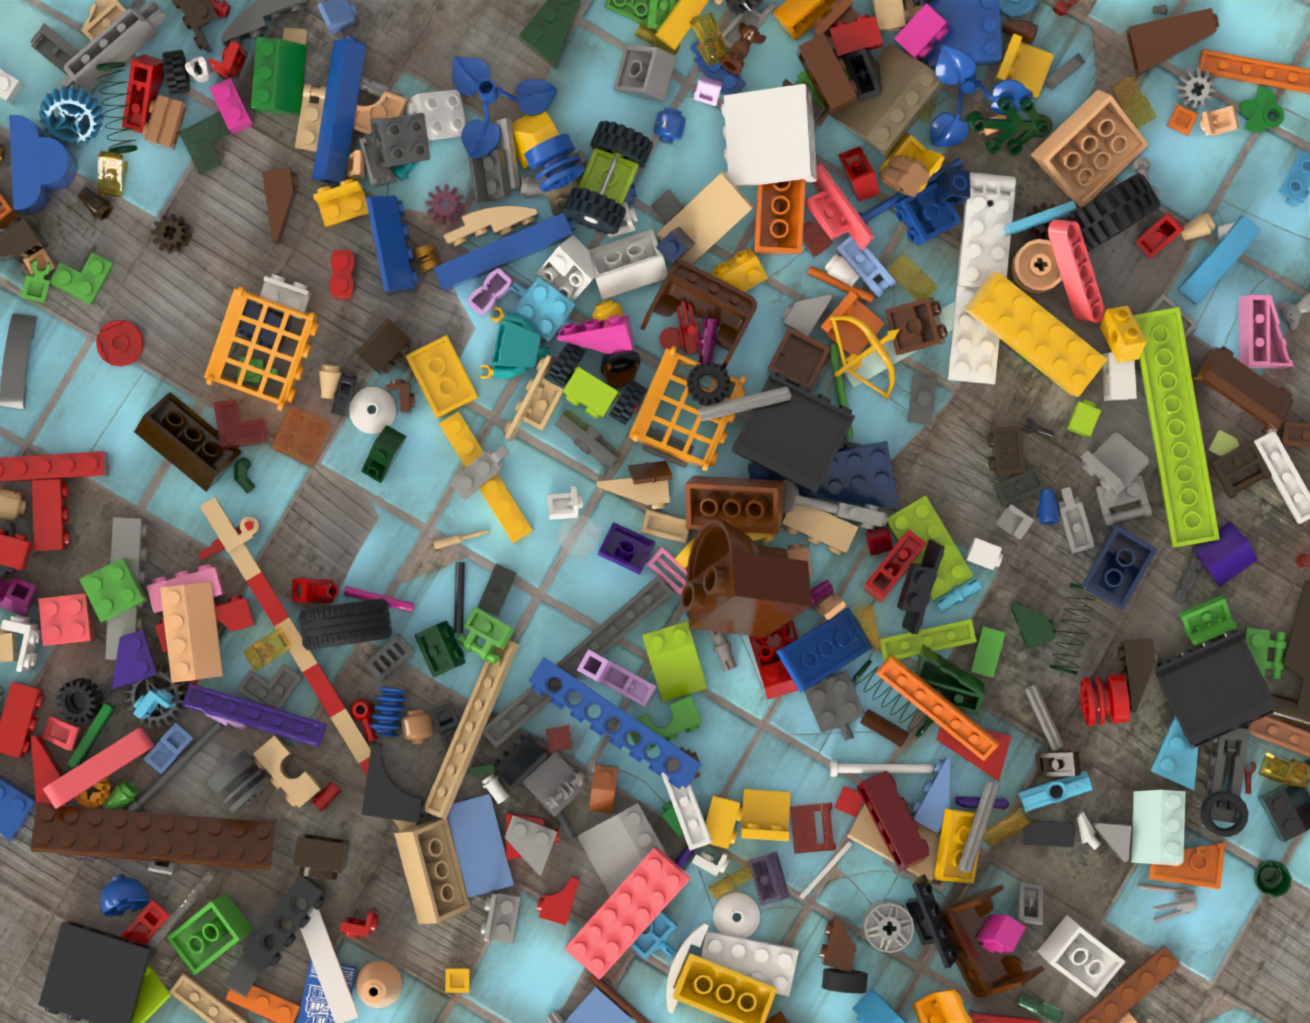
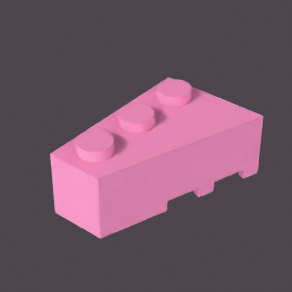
M1246 295L1239 297V361L1249 368L1284 369L1294 367L1286 349V340L1282 337L1279 327L1280 321L1272 296Z

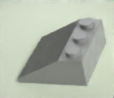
M638 801L577 835L580 844L610 896L655 846L669 857Z

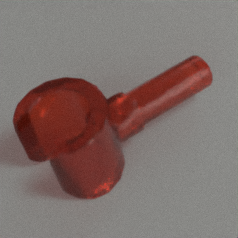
M1059 0L1052 10L1059 16H1064L1070 7L1079 0H1069L1067 4L1063 0Z
M1254 761L1251 762V771H1247L1244 767L1245 794H1251L1252 773L1255 772L1257 767Z

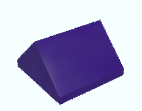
M613 522L597 555L640 575L655 545V541Z
M1231 522L1218 529L1220 540L1199 543L1191 549L1197 558L1203 562L1204 568L1218 587H1221L1257 561L1249 540Z

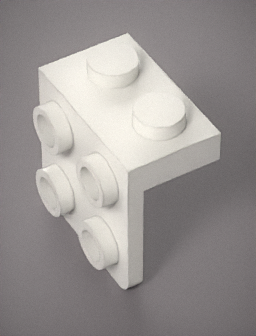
M457 90L418 93L407 100V115L424 113L428 143L436 139L461 137L462 130L466 125L461 96Z
M16 615L11 616L10 619H3L1 629L24 634L17 671H30L31 667H35L37 661L35 648L42 638L41 624L29 622V617Z

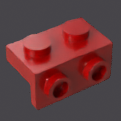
M372 908L368 912L367 921L346 917L341 923L340 931L345 932V936L350 938L368 937L372 931L375 932L378 928L380 915H376L377 909Z

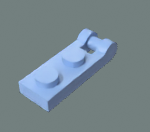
M851 236L836 248L838 253L846 259L878 299L884 294V290L888 287L892 288L896 284L893 277L866 247L861 250ZM879 274L883 280L876 284L873 278Z

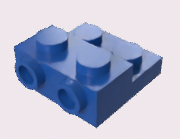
M938 182L918 192L915 197L909 196L895 205L897 219L905 223L908 228L907 236L912 243L916 242L917 246L930 241L962 222L952 204L938 202Z

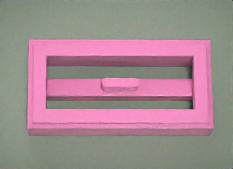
M661 547L646 564L681 595L683 587L680 589L653 563L657 560L683 585L687 582L659 556L663 553L686 575L687 569L683 568L665 548Z

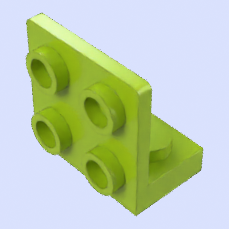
M150 964L147 966L132 1023H145L171 996V993Z

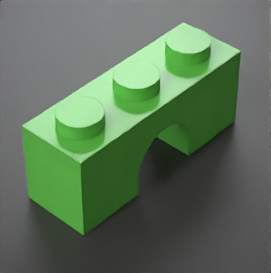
M691 695L669 704L673 718L671 723L665 727L655 726L648 714L636 719L667 741L677 738V733L682 730H686V733L700 728L698 723L702 722ZM633 731L630 735L636 745L640 741V734ZM656 745L649 746L647 751L656 747Z

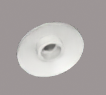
M378 387L364 388L357 392L351 400L349 407L350 418L353 424L365 433H381L386 425L390 427L395 420V401L384 389ZM371 405L376 407L374 414L368 413V407Z
M729 893L723 896L715 905L713 911L714 925L719 933L747 938L755 932L759 925L760 911L758 905L750 896L744 893ZM734 913L741 914L739 921L732 919Z

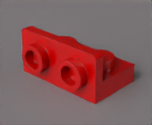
M231 41L229 46H226L223 50V63L213 59H209L208 63L213 67V71L218 73L217 76L224 79L231 77L239 79L248 52L239 43Z

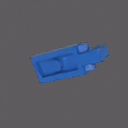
M698 40L691 46L690 49L697 56L694 60L697 63V67L707 78L723 83L720 91L723 95L737 94L746 85V82L739 75L730 73L722 66L721 55L715 49L713 50L711 46L706 49Z

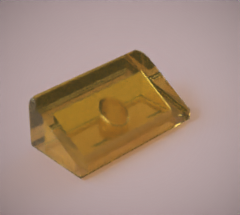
M1020 808L986 829L982 841L993 847L1028 826L1031 822L1023 809Z

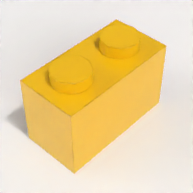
M712 794L705 820L712 840L711 845L726 849L729 848V844L734 845L737 831L733 830L736 821L740 822L743 808L739 807L740 801Z

